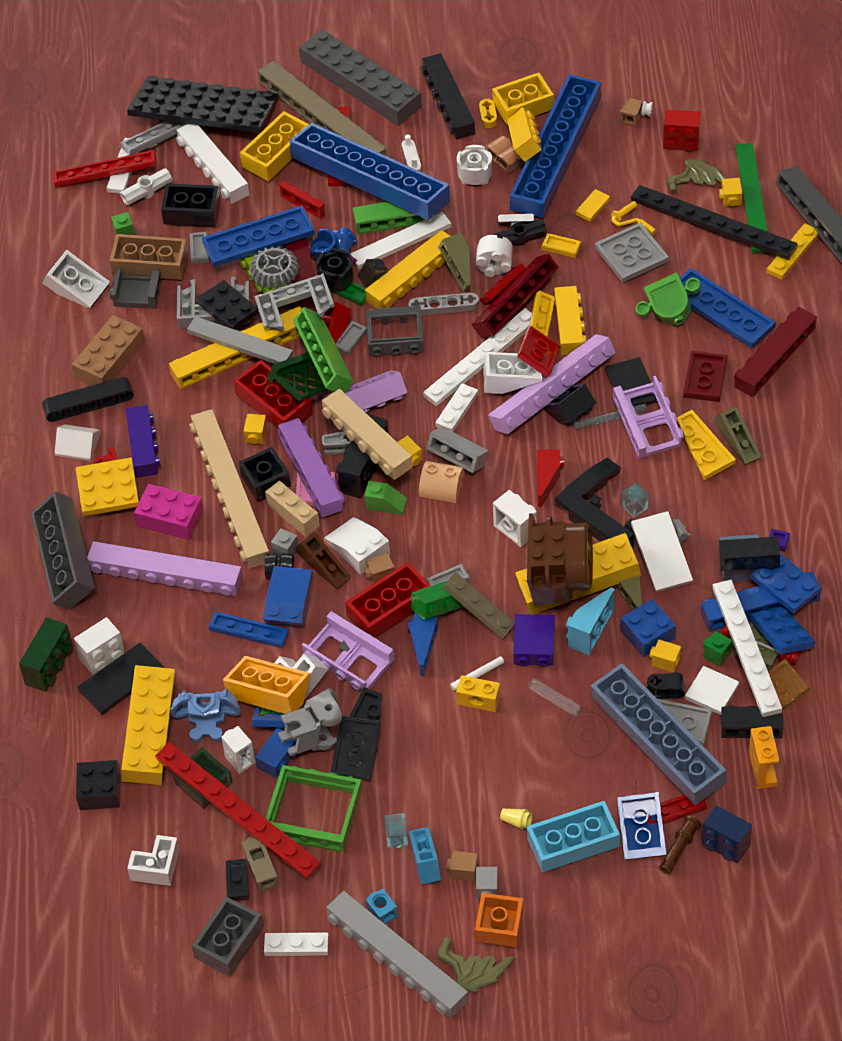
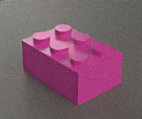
M148 483L134 512L138 527L190 540L204 509L202 499L199 496Z

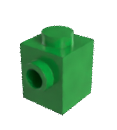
M715 631L703 643L704 658L721 667L731 655L732 640Z

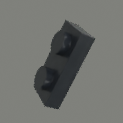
M246 859L225 861L227 897L234 901L249 899Z

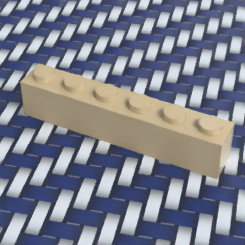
M338 389L322 400V413L328 419L330 418L339 430L342 429L349 440L358 444L359 449L362 452H366L375 464L378 463L385 474L397 479L413 468L412 456L342 390Z

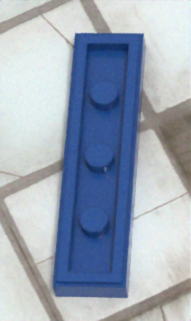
M216 611L209 625V631L282 649L289 635V629Z

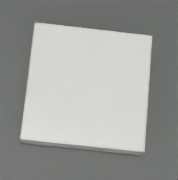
M703 666L686 693L685 699L721 715V706L726 707L739 687V681Z

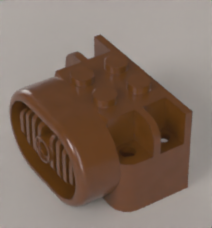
M529 513L527 583L533 604L568 603L573 598V591L589 590L592 587L593 541L590 525L586 522H553L551 516H547L546 522L535 523L533 513Z

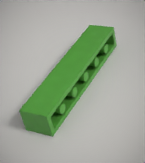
M303 307L293 321L324 386L335 392L340 389L345 393L354 381L322 316L319 317L317 312Z

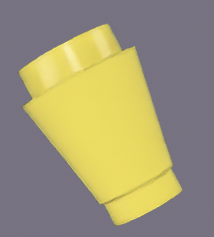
M503 808L500 815L502 821L522 830L531 825L533 817L532 813L528 812L527 809Z

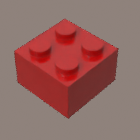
M666 109L663 149L698 151L701 112Z

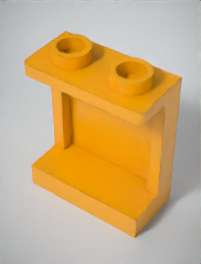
M772 727L752 728L749 758L756 788L776 787L777 778L773 764L779 763V756Z

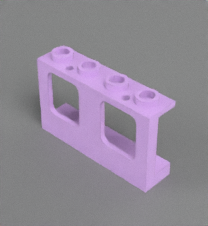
M653 376L652 383L623 391L621 386L613 388V400L638 459L681 447V442L684 438L682 429L678 428L676 424L677 417L670 410V401L668 397L664 396L663 385L661 382H658L656 376ZM650 393L654 394L660 410L637 415L630 400ZM661 424H667L673 440L656 446H650L644 430Z
M331 611L326 616L328 623L309 645L302 644L304 654L316 656L339 680L347 681L355 690L362 691L364 687L370 689L395 660L394 651ZM329 637L334 638L340 643L344 640L350 648L348 652L343 651L335 662L317 651ZM359 657H364L377 665V668L366 681L348 671Z

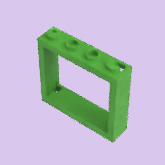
M282 765L266 819L297 844L344 853L362 793L361 779L353 778V776H340L332 772L324 773L315 769H302L297 766ZM288 781L353 794L341 835L276 823Z

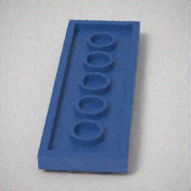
M299 206L202 237V243L213 267L256 254L258 251H264L265 248L271 249L272 246L275 248L315 235V231L303 206Z
M690 268L680 277L684 287L686 281L690 278H697L701 284V290L698 293L688 295L691 301V309L749 347L753 348L775 328V321L694 269Z

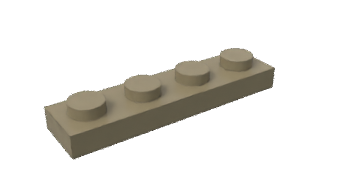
M457 572L443 586V589L501 639L507 635L515 624Z

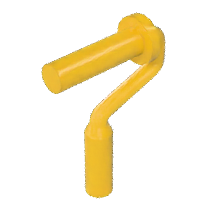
M635 201L621 210L611 213V221L616 226L621 227L641 222L652 236L657 231L643 219L639 218L620 222L624 215L637 207Z

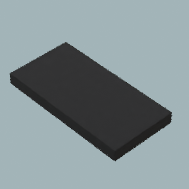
M138 643L77 686V688L90 704L103 715L131 695L135 665L164 668V666L141 643Z

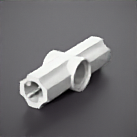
M165 168L151 176L143 175L139 177L137 183L121 191L120 196L126 205H130L141 198L153 197L156 190L173 180L169 171Z

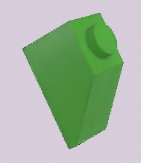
M368 481L364 495L367 510L403 515L407 497L387 483Z

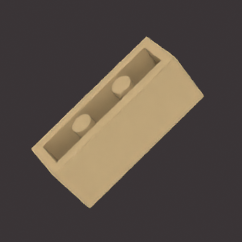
M278 481L265 491L267 505L303 536L307 537L320 526L318 512L282 482Z

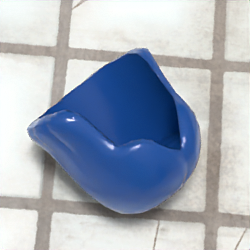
M328 229L319 230L309 249L310 254L315 259H318L321 253L331 252V249H335L336 239L334 233Z

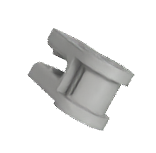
M345 432L323 435L324 454L326 456L344 455L346 448H349L351 445V440L348 439Z

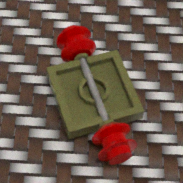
M750 622V628L767 669H772L778 656L781 663L788 661L789 667L797 664L800 657L798 651L780 654L754 624ZM725 625L722 635L731 638L727 625ZM735 649L734 655L738 656V653Z

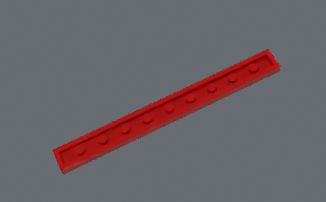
M168 742L155 755L160 763L306 880L321 866L319 860L172 743Z

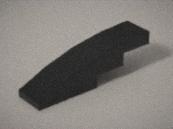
M605 458L570 483L555 497L554 501L569 511L568 508L580 497L585 500L591 499L595 491L606 486L608 479L620 473L621 467L609 458Z

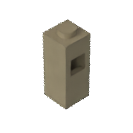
M254 837L241 842L243 853L259 893L279 886L277 874L266 847Z

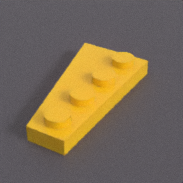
M693 410L677 417V425L683 431L684 440L704 481L735 464L736 459Z

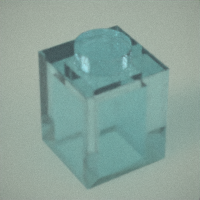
M638 483L622 491L621 505L632 517L648 509L649 494Z
M405 813L384 815L387 847L399 848L408 845Z

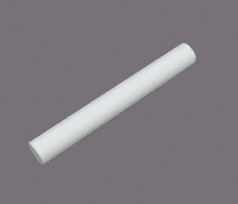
M500 656L466 676L478 678L504 664V660ZM460 679L450 684L453 691L457 690Z

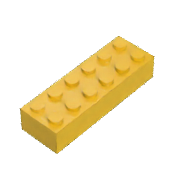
M626 533L593 544L592 587L589 590L573 591L571 601L617 585L621 580L641 576L638 561ZM527 568L515 572L530 614H536L561 605H534L527 583Z
M135 665L121 769V782L162 785L164 765L156 759L155 755L167 744L175 669Z

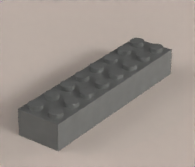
M323 29L299 47L301 63L397 126L422 107L421 93Z

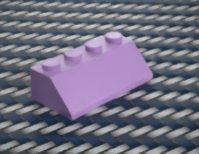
M390 370L351 385L345 394L366 413L372 406L376 408L381 407L390 399L396 401L403 398V394H406L407 390L401 373Z

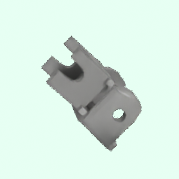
M326 689L311 699L306 700L304 708L281 715V719L285 724V730L278 732V736L282 743L290 740L297 741L295 746L287 749L290 756L310 749L312 751L332 749L336 745L337 739L332 737L326 726H335L342 719V713L337 704L335 692L332 689Z

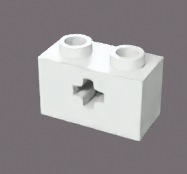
M239 726L226 731L221 736L225 758L239 774L256 763L252 742Z

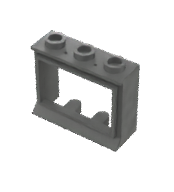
M421 306L366 309L369 356L424 352ZM407 317H417L418 336L372 339L371 320L381 319L382 324H388L390 318H400L401 323H406Z

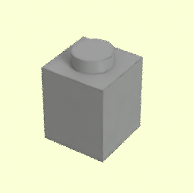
M280 528L271 541L272 553H276L280 557L282 553H293L294 556L297 552L295 549L298 546L297 535Z
M476 867L477 899L481 898V893L498 895L497 867Z

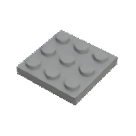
M641 222L595 243L597 252L622 283L669 262V256Z

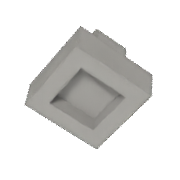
M673 519L672 523L681 544L691 534L686 531V526L679 519Z

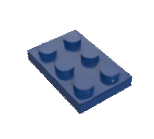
M781 553L780 567L759 568L751 574L753 581L793 614L822 590V587Z
M785 607L751 613L750 621L780 654L814 648L816 641Z

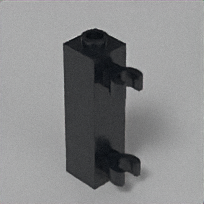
M594 495L589 502L580 497L568 508L569 520L573 523H588L592 536L601 542L626 533L633 548L634 531L631 526V521L633 520H628L625 526L605 514L599 509L602 506L599 503L602 500L599 496Z

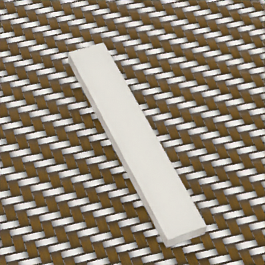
M443 212L436 214L430 220L425 219L351 253L357 259L354 264L359 270L437 234L440 230L444 231L451 228V222Z

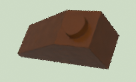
M316 532L295 548L305 562L334 588L337 589L351 578L350 574Z

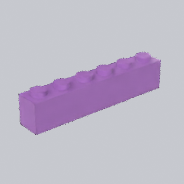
M299 418L279 424L278 437L321 518L343 511V502H345L343 493L338 491L337 483L334 478H331L327 464H323L320 451H316L313 438H309L306 425H302Z

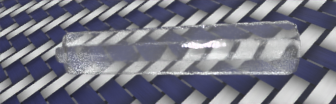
M536 678L530 681L529 689L574 716L580 713L581 706Z

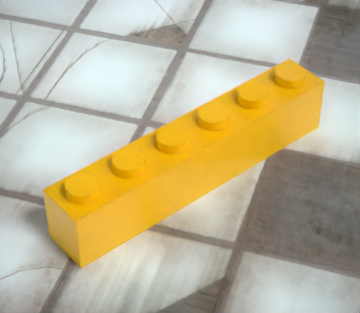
M440 230L366 288V302L376 309L390 308L395 301L402 298L412 288H415L424 278L429 277L433 271L440 268L446 262L438 246L442 239L450 237V235Z

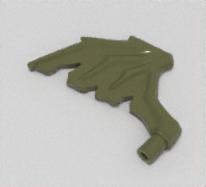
M687 159L685 161L687 166L682 174L668 177L667 185L670 188V192L675 194L677 193L676 185L689 183L690 179L694 184L703 185L705 183L707 186H715V179L722 185V179L726 178L720 169L707 164L704 160Z
M448 937L444 938L437 952V958L454 968L456 974L455 982L467 992H478V989L499 982L498 978L515 959L514 956L504 957L500 964L494 966L496 963L495 956H485L481 959L480 956L471 955L464 962L463 956L456 955L449 950L452 939Z

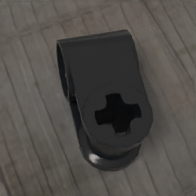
M655 673L647 678V689L657 699H679L685 696L684 679L681 673Z

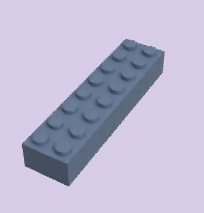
M622 663L591 685L592 698L695 806L727 783L726 769Z

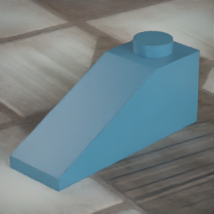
M429 827L408 831L420 884H431L435 881H440L438 858Z

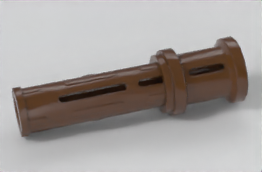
M685 816L684 824L681 829L676 831V839L659 866V870L664 874H671L687 844L692 843L696 830L701 828V822L695 817Z

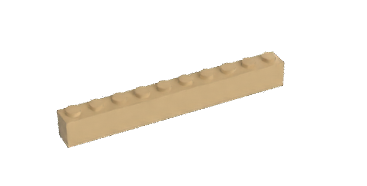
M213 410L191 415L192 423L189 424L191 433L197 436L195 437L197 448L202 449L200 451L202 461L207 462L206 470L208 476L213 477L211 479L213 489L219 492L217 494L218 502L220 505H224L222 511L225 519L229 518L228 526L230 532L235 533L233 538L236 547L241 549L239 554L242 563L246 562L248 569L262 565L265 561V554L269 553V550Z

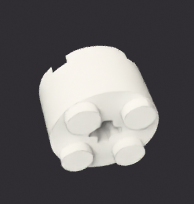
M469 145L465 147V150L462 152L460 150L457 154V172L462 184L485 185L489 182L492 176V155L490 151L485 150V147Z
M488 235L479 240L476 251V266L480 271L484 272L485 276L493 277L494 275H500L511 270L513 245L510 240L505 237L503 239L497 238V235Z

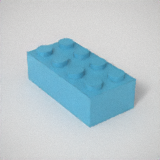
M605 801L527 826V840L542 873L620 847V834Z

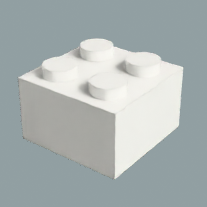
M508 490L493 502V522L498 530L522 547L528 542L529 513H533L535 523H537V511L532 505L525 503L518 494Z
M107 617L74 638L79 659L92 675L125 653L121 634Z

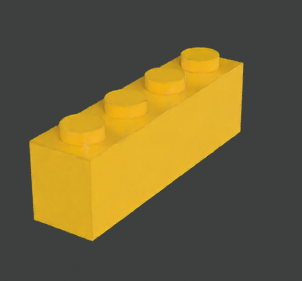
M522 107L508 117L507 122L514 150L526 162L542 149L540 145L541 139L538 136L539 132L536 129L537 124L534 121L535 116L530 110L527 111Z
M576 286L554 288L561 355H569L586 342V335H582V332H585L584 321H580V318H583V310L578 305L581 304V294L577 293Z

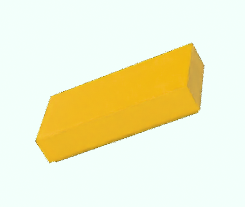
M595 189L576 210V216L591 222L610 201V196Z
M547 233L542 244V250L572 258H576L581 247V241Z

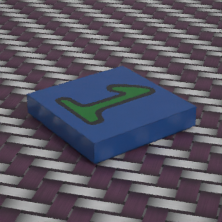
M256 706L252 717V726L285 728V724L281 719V715L284 714Z

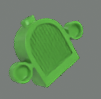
M678 273L671 274L644 287L650 303L645 301L639 302L636 305V312L640 317L645 318L655 311L657 317L663 323L681 325L691 312V301L688 295L698 293L701 290V284L697 278H690L686 281L684 287Z

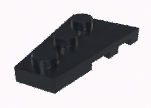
M364 687L349 717L380 721L382 693Z

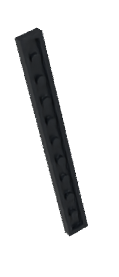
M639 185L631 195L632 202L635 201L637 204L788 260L797 249V243L642 185Z

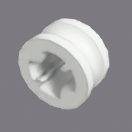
M646 101L643 102L642 117L647 115L651 118L653 102L649 104Z

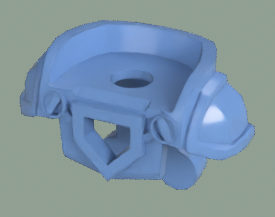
M224 689L222 692L193 694L182 691L174 699L173 705L170 708V714L176 719L188 716L189 723L196 725V728H193L189 733L192 742L199 743L202 741L203 736L210 735L213 742H220L223 732L217 725L225 721V714L230 716L241 714V707L236 697L229 692V689ZM200 700H211V701H210V702H202V701H200Z

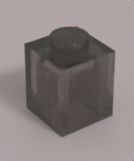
M366 259L358 277L366 287H369L386 274L389 269L380 259Z

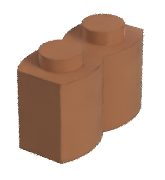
M500 136L486 146V150L491 152L492 161L508 174L525 164L523 159L514 150L513 143L509 138Z

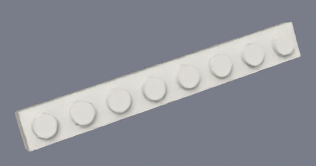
M526 308L523 309L494 336L489 337L423 392V397L437 407L453 394L461 384H465L483 369L485 352L502 353L524 335L529 328L532 313Z
M732 580L713 584V592L762 717L782 713V706Z

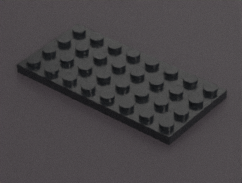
M147 76L128 107L127 115L261 133L278 101V93Z

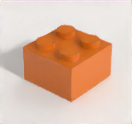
M481 893L475 926V942L517 948L524 912L523 898Z

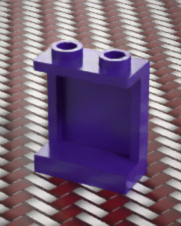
M515 614L513 651L515 665H553L555 615Z

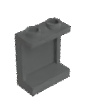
M117 268L116 275H113V289H110V299H113L114 307L157 309L162 284L160 270L153 269L152 276L123 275L122 270Z

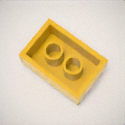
M539 72L492 89L495 108L507 126V118L522 107L527 111L530 110L536 116L550 111L554 105V94Z

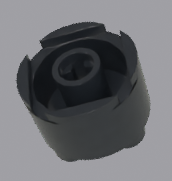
M331 249V252L321 253L317 259L318 275L324 274L330 290H346L347 286L354 279L353 260L350 254L342 249Z

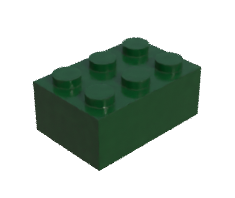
M48 617L45 618L19 662L25 685L44 692L48 690L49 686L53 685L57 672L63 668L64 660L73 650L67 624Z

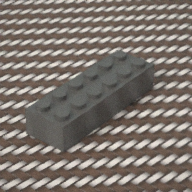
M54 492L31 512L52 604L71 609L95 587L73 499Z

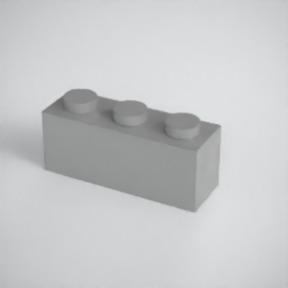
M443 426L430 433L426 447L427 450L460 467H464L465 470L471 473L484 467L489 450Z

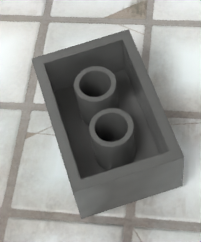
M225 897L193 943L194 958L231 976L264 927L262 915Z

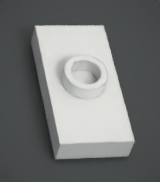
M506 214L498 216V223H511V226L517 222H534L533 214Z

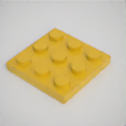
M132 457L76 467L83 516L138 506L139 500Z

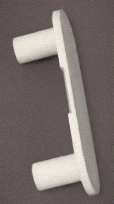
M407 134L402 142L407 165L420 170L421 163L415 143L411 140V136Z

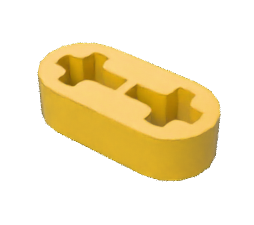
M490 99L480 101L479 112L482 125L485 128H494L497 125L494 101Z

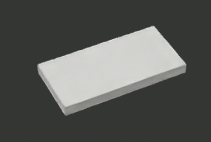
M669 512L631 521V526L655 593L692 583L693 579Z

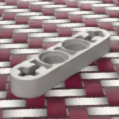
M475 293L418 297L411 299L408 306H421V316L473 311L479 307V297ZM451 301L457 302V304L454 306H451L448 303ZM432 303L439 304L438 307H431L430 305Z

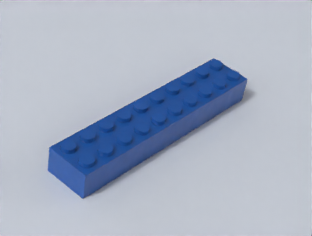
M568 74L539 134L542 150L526 161L510 194V210L544 218L601 98L600 81Z
M310 123L289 141L292 158L427 220H430L450 202L449 184L314 123Z

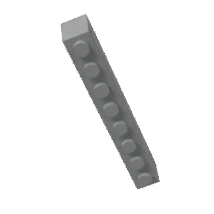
M345 891L326 907L327 919L333 926L337 925L340 927L345 936L357 941L362 950H368L378 963L385 964L394 976L402 978L408 988H414L419 992L424 1001H430L441 1015H447L451 1019L468 1002V992Z

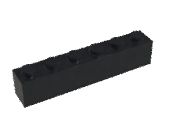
M442 53L422 58L421 73L423 76H426V83L428 87H431L433 98L437 99V106L439 111L442 110L444 122H448L450 134H453L456 140L476 135L474 119Z

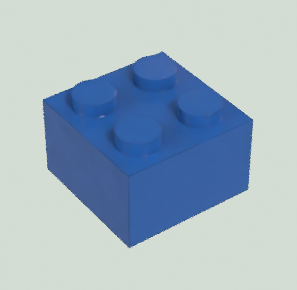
M653 599L620 618V631L643 658L650 654L652 646L656 647L658 639L665 642H671L676 639L675 623Z

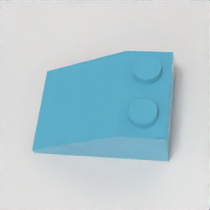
M609 588L577 609L573 617L570 616L568 618L566 638L568 639L569 648L590 656L614 612V588Z

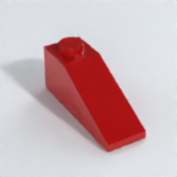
M334 302L335 306L325 311L322 316L335 344L348 327L352 310L339 302Z
M560 449L537 450L538 507L543 506L560 477V468H564V457H560Z

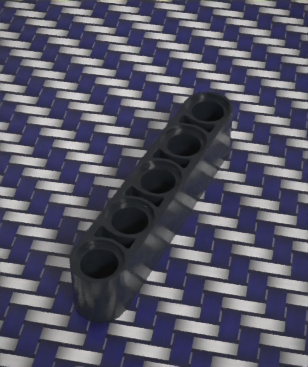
M121 377L49 397L42 402V407L47 421L56 422L127 402L133 398L134 393L129 379Z

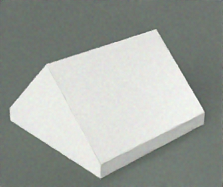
M66 424L57 427L55 456L91 461L101 430Z

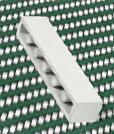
M187 124L177 129L178 137L176 140L179 146L184 147L187 155L194 159L196 166L203 170L206 178L211 179L213 186L219 187L224 199H228L233 204L249 196L246 180L198 125Z

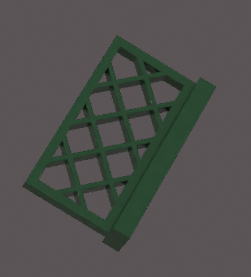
M309 352L273 364L266 378L271 383L278 381L299 402L329 391V389L325 388L324 384L319 383L322 379Z

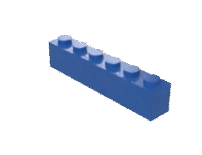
M813 571L806 573L810 578H812L815 582L818 583ZM761 586L746 588L737 592L748 621L750 620L751 613L785 607ZM821 592L806 604L820 601ZM710 598L701 602V615L708 631L724 628L726 623L717 599Z

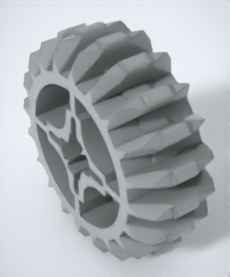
M272 246L271 249L265 248L264 251H258V255H254L250 263V273L253 281L257 285H261L262 288L267 286L269 290L271 288L284 287L285 284L290 285L291 281H295L296 276H298L299 264L297 263L296 256L293 255L292 251H288L287 248L281 249L280 246L278 248Z

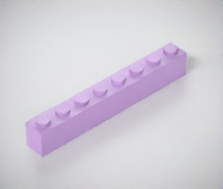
M595 334L555 364L548 377L542 374V382L526 386L491 412L488 417L494 430L509 434L616 352L610 338Z
M93 541L87 557L90 571L94 573H105L115 577L122 576L133 580H145L150 583L157 582L168 586L203 590L208 593H221L225 596H237L243 579L241 566Z

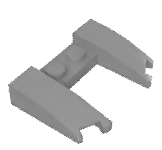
M324 274L254 296L265 329H284L277 307L312 296L319 317L323 316L324 312L329 308L335 306Z
M231 277V286L250 301L249 281H246L245 286L236 284L237 277ZM195 279L190 280L191 287L184 290L181 289L180 285L177 286L178 329L188 328L195 316L211 322L217 321L201 306L196 304ZM251 319L244 324H251Z

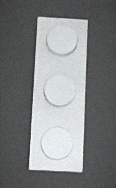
M461 384L435 422L436 427L440 428L443 426L454 432L478 396V389Z
M265 933L264 954L265 956L328 955L329 935L328 933Z

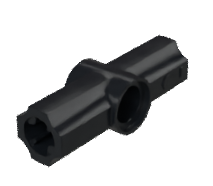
M540 219L527 224L517 222L512 225L511 229L492 235H497V238L501 239L505 237L512 244L523 246L527 243L528 239L547 234V228L544 220Z

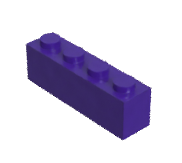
M148 405L126 408L135 477L157 475L160 459L159 455L155 456V452H158L157 441H153V437H156L155 426H151V423H154L153 412H149Z

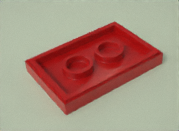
M530 326L525 333L517 357L548 377L552 371L560 345L533 326Z

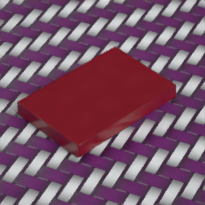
M691 351L683 398L720 402L728 355Z

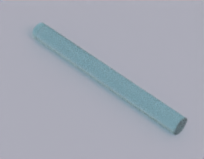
M646 404L633 407L635 413L647 411ZM618 411L577 421L573 424L576 430L618 419L621 416Z

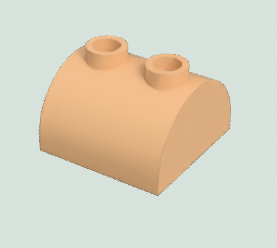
M426 461L420 477L419 497L456 503L465 475L464 467Z

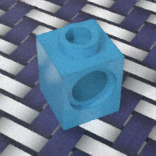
M384 889L371 893L366 899L367 910L385 925L398 917L397 906ZM385 905L383 908H378L377 906Z

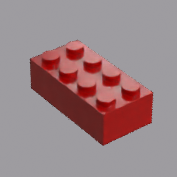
M262 360L233 380L236 395L259 414L266 415V419L276 428H278L279 424L297 418L303 422L313 414L311 399L308 398L299 402L278 381L271 383L266 379L271 367Z
M407 562L346 601L347 616L359 629L375 638L414 612L411 610L412 592L430 587L431 585Z

